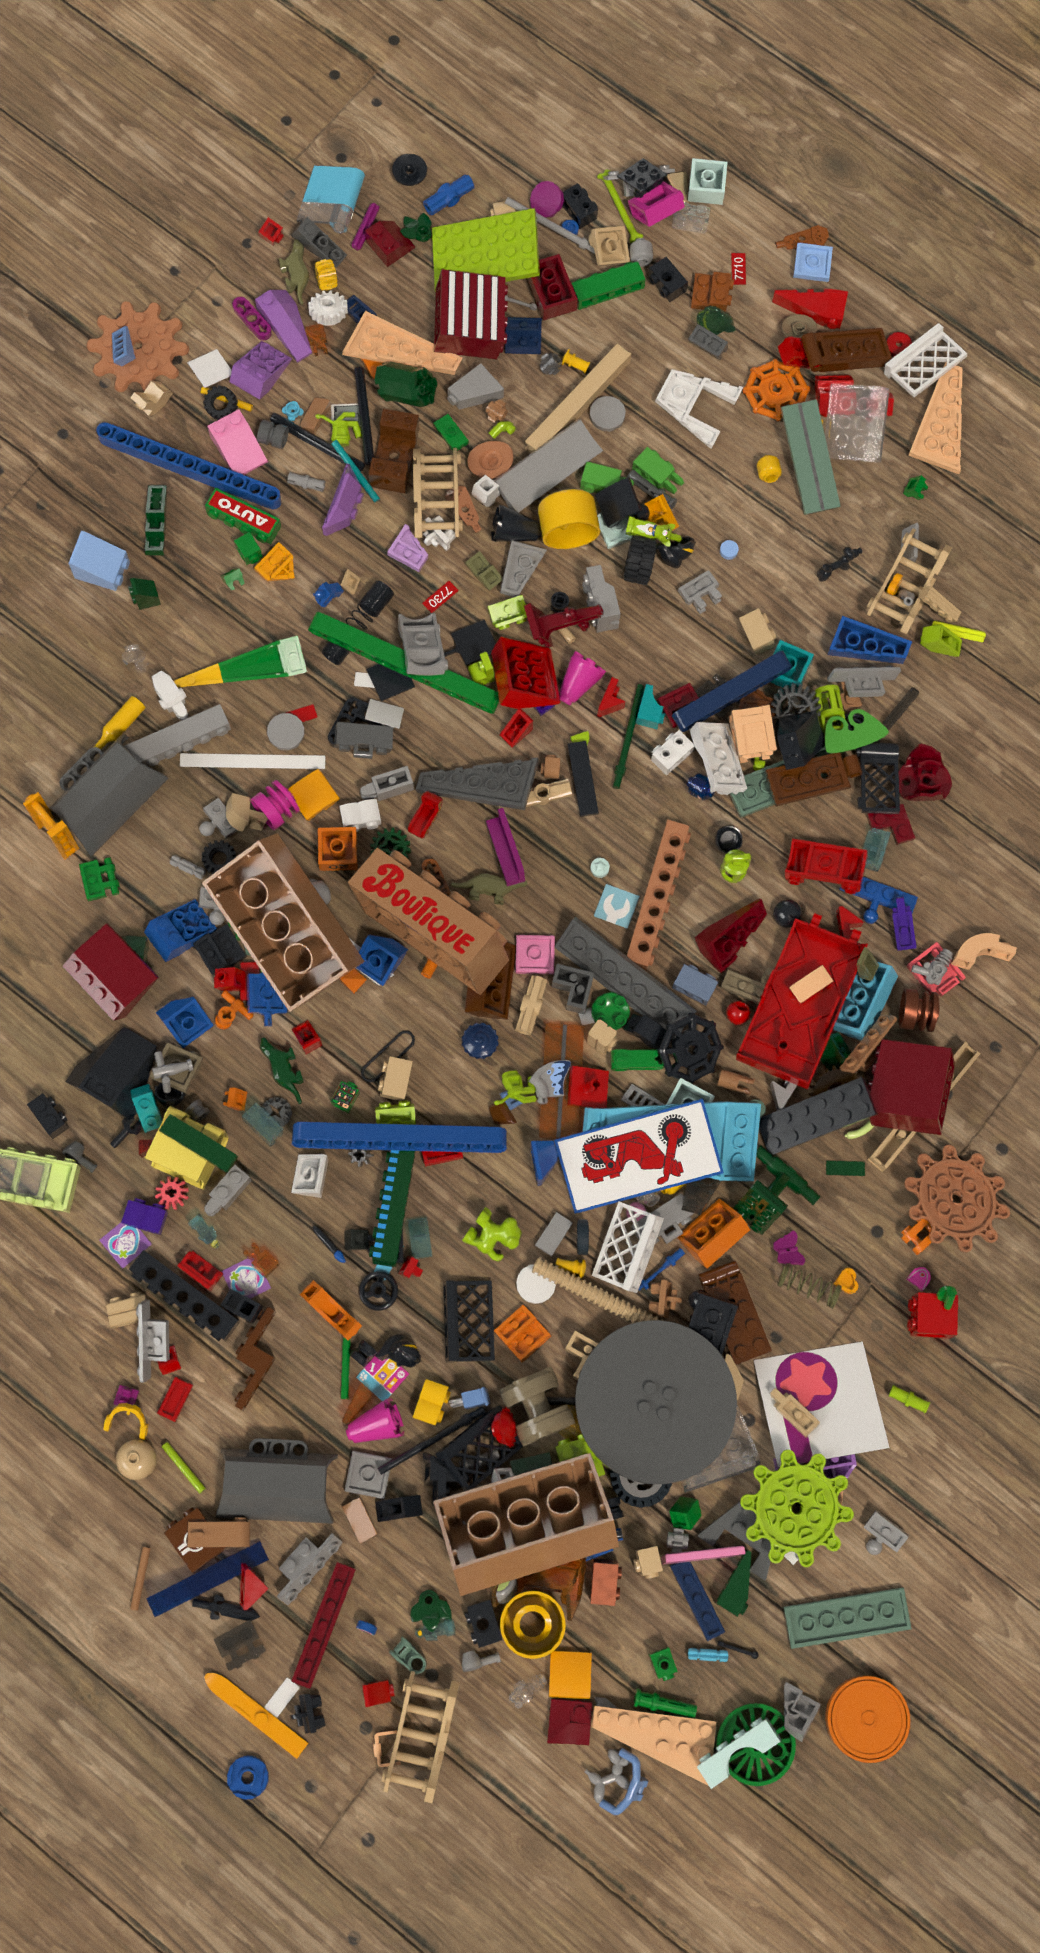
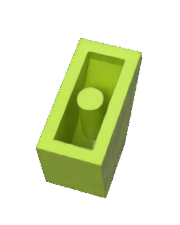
M940 624L923 627L920 644L931 652L959 657L962 639Z

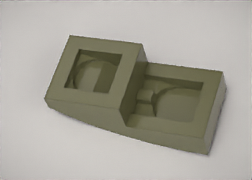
M480 551L465 562L469 570L489 591L503 580L496 568L489 564Z

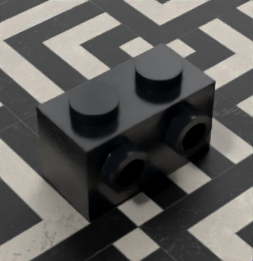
M577 183L563 192L564 202L562 207L571 219L578 223L579 229L597 219L598 206L588 197L585 188H581Z
M42 1093L29 1102L27 1106L47 1134L54 1139L69 1128L65 1123L68 1119L62 1111L57 1112L54 1108L57 1104L52 1097H46Z

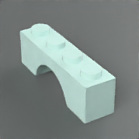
M761 1717L750 1724L752 1726L750 1730L745 1732L742 1729L733 1736L735 1738L734 1741L729 1744L727 1741L716 1747L718 1752L712 1756L710 1753H707L699 1759L701 1763L697 1768L711 1789L729 1777V1760L736 1750L743 1747H751L764 1753L781 1741L768 1718L764 1720Z

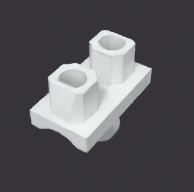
M439 515L432 520L429 517L425 519L426 523L444 522ZM427 530L423 533L426 537L424 540L426 546L433 544L434 547H437L440 544L445 551L450 548V543L456 538L453 530H446L445 532L441 530Z

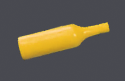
M131 696L103 727L102 737L94 747L102 749L107 743L115 741L145 710L146 707L136 697Z

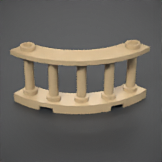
M421 448L413 449L414 502H418V508H414L415 538H422V532H426V530L455 529V537H459V531H463L462 520H459L457 464H461V453H457V448H453V455L424 456V454H421ZM425 463H454V465H425ZM454 472V481L425 482V480H421V475H425V473ZM425 489H454V501H425V499H421V491H425ZM433 508H455V522L426 523V521H422V511Z
M914 528L910 533L906 532L902 540L904 545L877 596L875 598L872 597L867 605L870 608L867 615L871 616L874 609L900 621V624L903 625L900 631L905 634L908 633L915 617L924 604L919 597L923 587H918L902 579L900 586L915 593V596L918 597L915 604L912 603L910 606L905 605L904 600L887 594L885 589L889 582L892 581L893 574L899 563L925 575L927 581L924 587H933L936 581L933 578L934 575L939 574L952 550V547L945 545L943 550L940 548L937 550L913 538L916 531ZM910 544L935 556L934 559L937 562L934 568L928 569L903 557L908 545ZM880 598L907 610L909 614L903 615L879 603Z
M411 1671L409 1679L404 1681L402 1691L406 1692L399 1727L388 1770L384 1769L381 1782L385 1783L383 1792L387 1793L390 1782L422 1789V1792L426 1793L424 1802L433 1803L460 1682L451 1681L450 1689L433 1688L413 1683L415 1672ZM411 1691L442 1698L446 1702V1707L440 1711L410 1704ZM411 1712L439 1719L438 1721L442 1722L440 1733L431 1734L404 1727L406 1713ZM401 1735L433 1743L434 1746H437L434 1758L430 1757L428 1759L399 1752ZM399 1760L428 1767L427 1770H431L429 1780L425 1779L423 1781L394 1774L395 1761Z

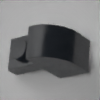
M636 1014L632 1015L623 1029L626 1033L640 1038L648 1047L655 1050L660 1047L666 1032L654 1020L643 1015L641 1017Z
M231 1288L220 1305L251 1324H254L263 1309L261 1304Z

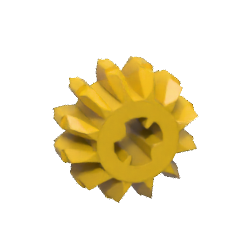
M323 259L316 262L315 272L319 288L326 291L336 288L338 280L333 261L331 259Z

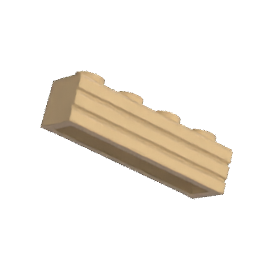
M932 586L923 587L919 595L922 601L927 603L931 609L935 610L947 622H957L961 611Z

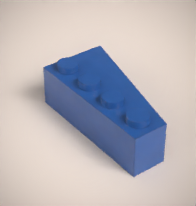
M842 616L828 655L903 664L912 641Z

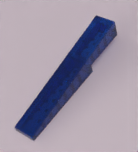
M261 1541L146 1598L154 1617H158L241 1575V1563H246L252 1569L268 1561L269 1558Z

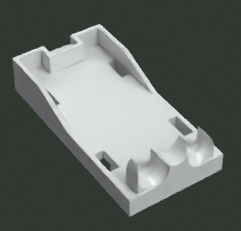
M696 722L690 729L694 747L703 759L710 783V792L717 791L721 795H728L732 792L736 795L739 792H744L747 786L729 724Z

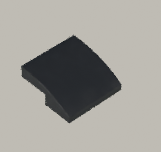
M628 477L608 486L595 495L607 528H612L624 519H629L630 516L633 517L642 511L632 482Z
M227 924L212 934H206L193 943L212 975H215V969L229 968L247 958L243 948Z

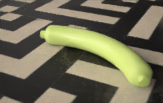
M869 1120L863 1127L847 1132L845 1137L848 1139L858 1138L868 1133L874 1126L871 1125Z

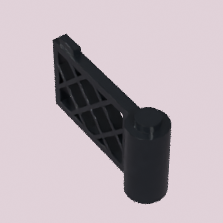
M873 742L856 748V755L859 757L862 770L860 775L861 797H858V809H861V813L899 814V744ZM865 765H872L877 770L870 775L865 770ZM885 765H894V772L888 775L882 768ZM878 772L886 778L881 784L873 778ZM869 780L877 786L872 792L865 787ZM888 780L894 785V790L891 792L883 787ZM879 789L887 795L882 801L874 795ZM870 797L877 803L874 808L866 807V801ZM890 798L895 803V808H888L883 803Z

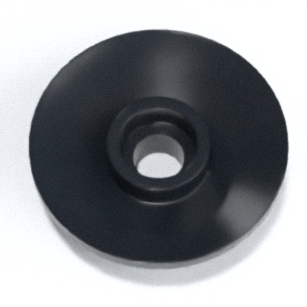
M404 154L394 161L392 174L400 184L414 186L425 179L427 165L418 155Z

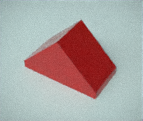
M518 709L499 735L513 748L533 730L534 721L522 709Z
M308 1020L291 1029L305 1055L322 1046L320 1037Z
M241 1563L239 1604L243 1610H248L269 1588L246 1563Z

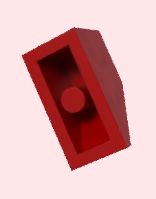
M389 1679L363 1684L365 1707L391 1702V1697L395 1696L393 1683L389 1684Z

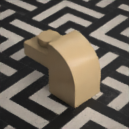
M151 381L144 393L134 392L131 399L136 402L135 405L139 409L143 410L148 416H152L165 406L173 393L161 382Z
M235 793L231 794L226 805V818L230 825L241 832L244 831L245 827L261 831L267 821L266 815L262 812L250 810V797Z

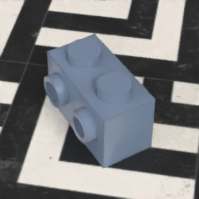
M684 964L672 989L706 1006L718 981L710 974L704 975L698 972L699 970L695 966Z

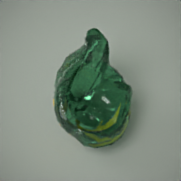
M707 306L697 315V324L715 335H719L722 332L732 333L736 330L731 314L719 307Z

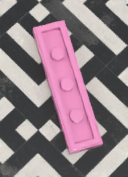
M743 1546L665 1554L661 1557V1562L664 1565L744 1555L745 1548Z

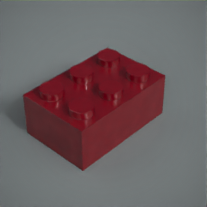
M560 254L539 260L540 276L527 278L543 321L577 311L578 299Z

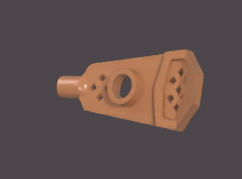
M458 486V514L467 526H472L475 533L481 531V527L478 524L479 516L465 486ZM454 489L447 490L445 496L447 501H454ZM467 507L468 512H463L462 508Z

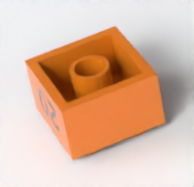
M356 827L318 828V865L320 871L358 870Z

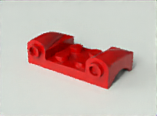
M792 839L789 860L785 869V879L791 885L804 883V879L841 884L842 889L846 893L855 894L861 890L868 852L863 849Z

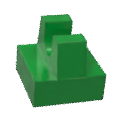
M922 475L910 478L903 494L917 500L923 499L924 495L921 491L928 489L925 483L926 479Z
M236 567L221 575L223 582L231 591L235 589L233 586L235 580L241 586L245 584L240 568Z

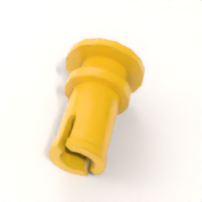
M568 349L563 356L561 365L563 366L566 363L568 367L572 366L586 373L590 362L577 357L575 353L571 354V349Z
M557 1258L556 1265L559 1269L563 1268L565 1272L569 1271V1273L575 1274V1276L579 1274L580 1279L583 1278L586 1271L585 1259L580 1263L578 1260L569 1261Z

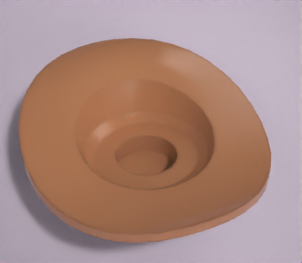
M489 441L481 443L470 452L467 460L468 467L477 477L482 478L486 475L490 479H497L511 468L513 451L504 442Z

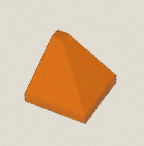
M355 969L340 979V982L354 994L367 981Z

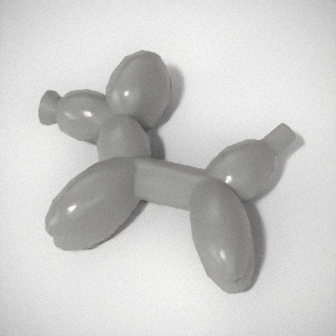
M613 1748L608 1750V1757L614 1763L611 1774L601 1778L598 1773L590 1772L588 1769L584 1771L591 1783L595 1785L594 1799L596 1803H600L603 1800L605 1785L616 1781L625 1790H628L630 1781L622 1775V1766H627L631 1762L620 1757L617 1750Z

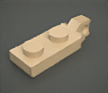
M776 1388L770 1393V1396L776 1401L774 1404L776 1410L805 1438L820 1424L791 1394L785 1393L782 1395Z

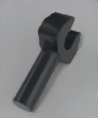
M133 1115L122 1120L123 1130L110 1142L113 1148H116L129 1134L138 1135L141 1131L142 1124L140 1121L130 1126L135 1121Z

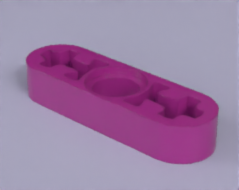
M235 298L232 303L235 314L259 340H268L272 335L269 323L246 298ZM239 304H240L241 306L244 305V309H245V311H246L245 313H244V310H243L241 307H238ZM254 315L257 317V320L249 322L247 318ZM259 324L263 330H266V333H260Z

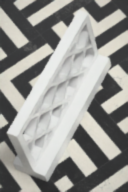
M938 323L885 364L884 375L888 378L892 377L910 395L916 397L965 359L968 353L944 333V327ZM943 339L947 343V347L937 346V342ZM934 351V357L924 356V352ZM937 351H947V357H936ZM949 351L957 352L960 356L957 358L949 357ZM913 361H921V367H910V364ZM923 361L934 362V368L923 367ZM936 362H947V366L936 368ZM908 371V377H900L897 373ZM910 371L921 372L920 378L910 377ZM923 372H933V377L923 378ZM910 382L920 383V387L916 390L909 385Z
M618 1202L592 1276L627 1291L637 1293L664 1218ZM624 1207L628 1209L631 1217L622 1221L620 1214ZM641 1215L647 1216L645 1225L639 1227L636 1218ZM632 1220L636 1229L627 1233L624 1224ZM621 1226L624 1235L615 1239L614 1231ZM638 1233L640 1239L637 1244L632 1246L629 1237ZM626 1239L629 1248L621 1252L617 1243ZM614 1245L617 1254L609 1258L607 1254L608 1247ZM631 1252L632 1261L625 1264L622 1255ZM619 1257L622 1267L614 1270L610 1261ZM607 1264L610 1273L605 1276L600 1275L601 1267ZM624 1270L626 1277L624 1283H620L616 1274Z

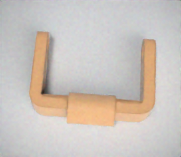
M397 1730L377 1732L374 1736L373 1753L374 1757H377V1765L379 1767H388L390 1762L381 1763L382 1749L381 1743H379V1736L397 1734ZM396 1761L394 1766L401 1765V1761Z

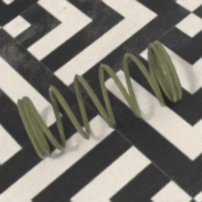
M788 1263L784 1266L778 1281V1287H782L788 1274L789 1268L791 1267L787 1290L790 1289L796 1276L801 1271L797 1295L800 1293L804 1283L811 1275L807 1299L810 1297L814 1287L821 1279L817 1303L820 1301L824 1291L831 1283L830 1294L826 1306H829L831 1309L835 1307L842 1289L841 1285H837L831 1297L833 1289L832 1281L827 1283V1285L821 1293L823 1284L822 1277L817 1279V1281L811 1289L813 1280L812 1273H809L807 1275V1277L801 1285L803 1270L799 1269L791 1281L793 1266Z

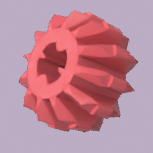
M169 1176L167 1177L168 1183L161 1180L160 1183L163 1187H156V1190L161 1193L156 1194L155 1198L161 1199L158 1204H165V1209L169 1210L172 1204L173 1209L177 1210V1203L183 1207L184 1203L181 1200H188L189 1197L184 1193L189 1192V1189L183 1188L186 1183L184 1181L179 1183L178 1177H175L172 1182ZM171 1189L177 1192L176 1194L174 1193L175 1196L172 1198L168 1195Z

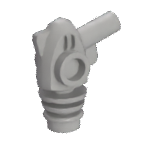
M943 949L931 963L926 962L923 967L913 965L911 972L926 976L928 984L939 985L942 977L948 970L947 967H949L953 953Z

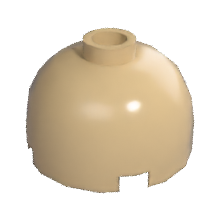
M133 1439L120 1447L116 1455V1465L118 1471L124 1477L130 1480H142L153 1473L157 1465V1455L150 1443L144 1440Z

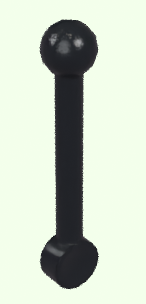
M721 1641L717 1643L719 1646L749 1655L753 1659L759 1657L757 1651L751 1652Z

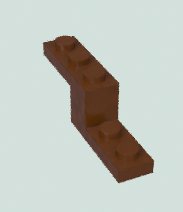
M267 1307L266 1310L262 1309L257 1317L259 1322L256 1327L252 1326L246 1335L248 1337L246 1343H241L236 1351L238 1355L236 1359L256 1371L255 1374L251 1373L245 1382L247 1387L244 1392L240 1391L234 1400L237 1402L235 1406L242 1411L245 1410L275 1361L274 1357L256 1347L276 1314V1311L270 1307Z

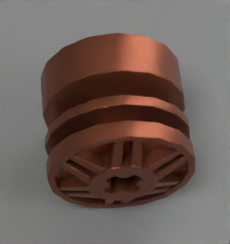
M904 988L899 1006V1028L913 1030L916 1022H918L920 1031H923L926 1026L927 1032H933L940 1011L938 993L932 992L929 998V992L924 991L921 999H919L918 990Z

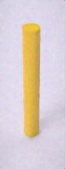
M203 386L200 393L208 394L209 388H204ZM219 396L216 398L220 401L228 403V400L225 396ZM238 400L237 406L249 412L252 411V404Z

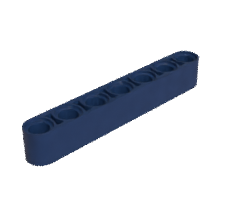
M779 651L676 711L672 718L680 731L685 732L692 728L696 722L708 719L785 674L793 666L785 653Z

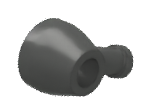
M74 1141L64 1148L62 1153L68 1159L75 1160L76 1163L88 1169L90 1173H93L98 1165L93 1164L82 1156L85 1148L79 1142Z

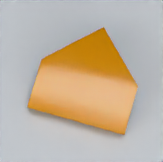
M278 542L254 567V570L266 581L294 579L293 555Z

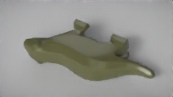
M296 239L287 259L282 260V258H279L282 273L289 271L291 280L285 278L288 293H293L297 289L298 301L300 305H303L302 294L309 281V272L303 262L304 246Z
M485 873L479 874L463 883H451V886L460 889L472 888L469 892L470 900L479 901L480 894L495 896L494 904L503 905V897L512 890L527 886V881L507 886L504 878Z

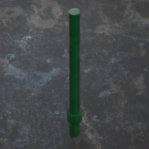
M638 684L619 762L614 771V774H616L613 783L614 789H620L622 778L626 773L627 768L625 765L645 687L642 684Z

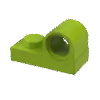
M487 652L480 654L481 661L468 667L472 681L481 685L495 681Z

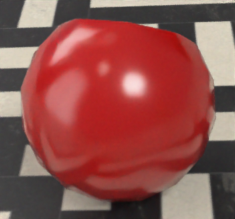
M741 1001L732 1002L726 1010L727 1019L734 1025L745 1024L750 1017V1009L747 1004Z

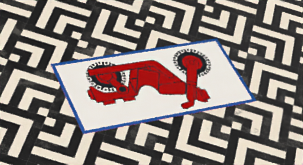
M703 1099L554 1140L575 1214L724 1173Z

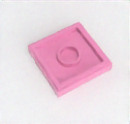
M516 935V974H554L555 936Z

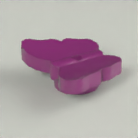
M791 1231L789 1234L784 1235L783 1238H779L774 1242L773 1249L777 1251V1261L779 1263L805 1264V1258L798 1252V1247L796 1246L798 1236L795 1231Z

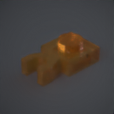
M316 324L305 327L310 346L314 345L315 357L318 356L319 349H323L324 354H328L327 346L324 344L327 342L323 325Z
M253 1243L251 1246L255 1252L249 1253L245 1250L243 1254L247 1259L253 1260L251 1262L252 1267L264 1278H267L280 1264L267 1250L261 1253L258 1245Z

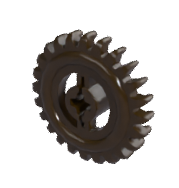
M840 1064L839 1069L832 1065V1071L825 1067L826 1074L818 1072L820 1079L813 1078L816 1085H810L809 1087L814 1092H810L808 1095L811 1097L826 1092L833 1083L841 1082V1086L864 1077V1074L857 1076L858 1070L856 1073L844 1072L840 1069L842 1064Z

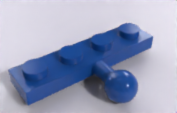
M863 877L860 892L852 894L871 901L870 908L863 914V919L868 924H873L878 920V913L876 912L878 905L893 909L897 907L896 897L904 896L905 906H910V910L913 913L918 899L914 895Z

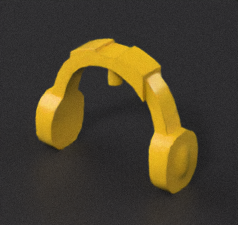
M120 1403L112 1410L110 1415L106 1416L103 1430L109 1432L116 1413L119 1411H127V1415H130V1412L133 1413L140 1420L139 1439L145 1440L149 1424L146 1423L144 1414L138 1406Z

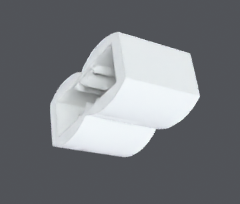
M377 799L340 806L343 827H356L358 832L361 828L371 830L381 825Z

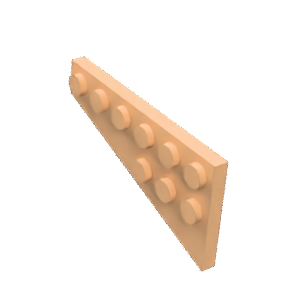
M367 311L361 317L342 354L384 363L395 362L417 368L425 367L429 371L455 375L463 358L452 353L434 352L433 343Z
M954 366L938 379L908 455L956 474L961 472L962 367Z
M594 1705L592 1728L708 1785L697 1766L701 1763L699 1759L707 1753H710L711 1756L713 1755L716 1721Z

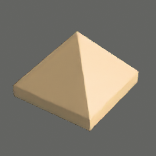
M347 569L341 586L354 595L360 578Z

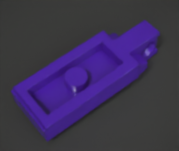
M904 896L896 897L897 907L893 908L892 915L897 951L917 948L910 906H905Z

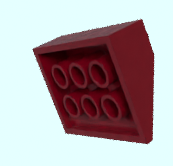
M108 923L82 944L63 965L65 970L113 1021L125 1018L159 978Z

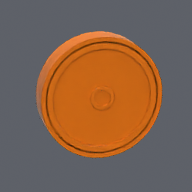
M867 1675L850 1678L841 1683L828 1700L825 1713L828 1734L835 1746L848 1757L864 1763H877L889 1759L904 1745L910 1730L909 1708L899 1690L886 1680Z

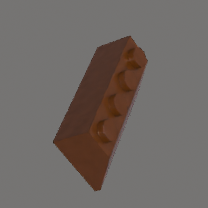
M506 942L503 946L509 961L481 995L469 987L467 988L465 1013L477 1017L508 1020L516 945Z

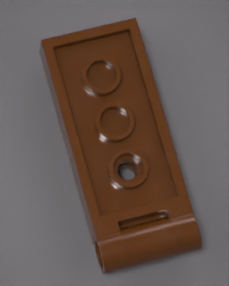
M882 328L822 333L810 332L801 337L812 372L885 367V364L892 359Z
M734 1260L698 1274L705 1293L725 1300L732 1299L734 1303L739 1304L725 1344L728 1354L731 1355L735 1365L771 1352L772 1349L736 1261Z

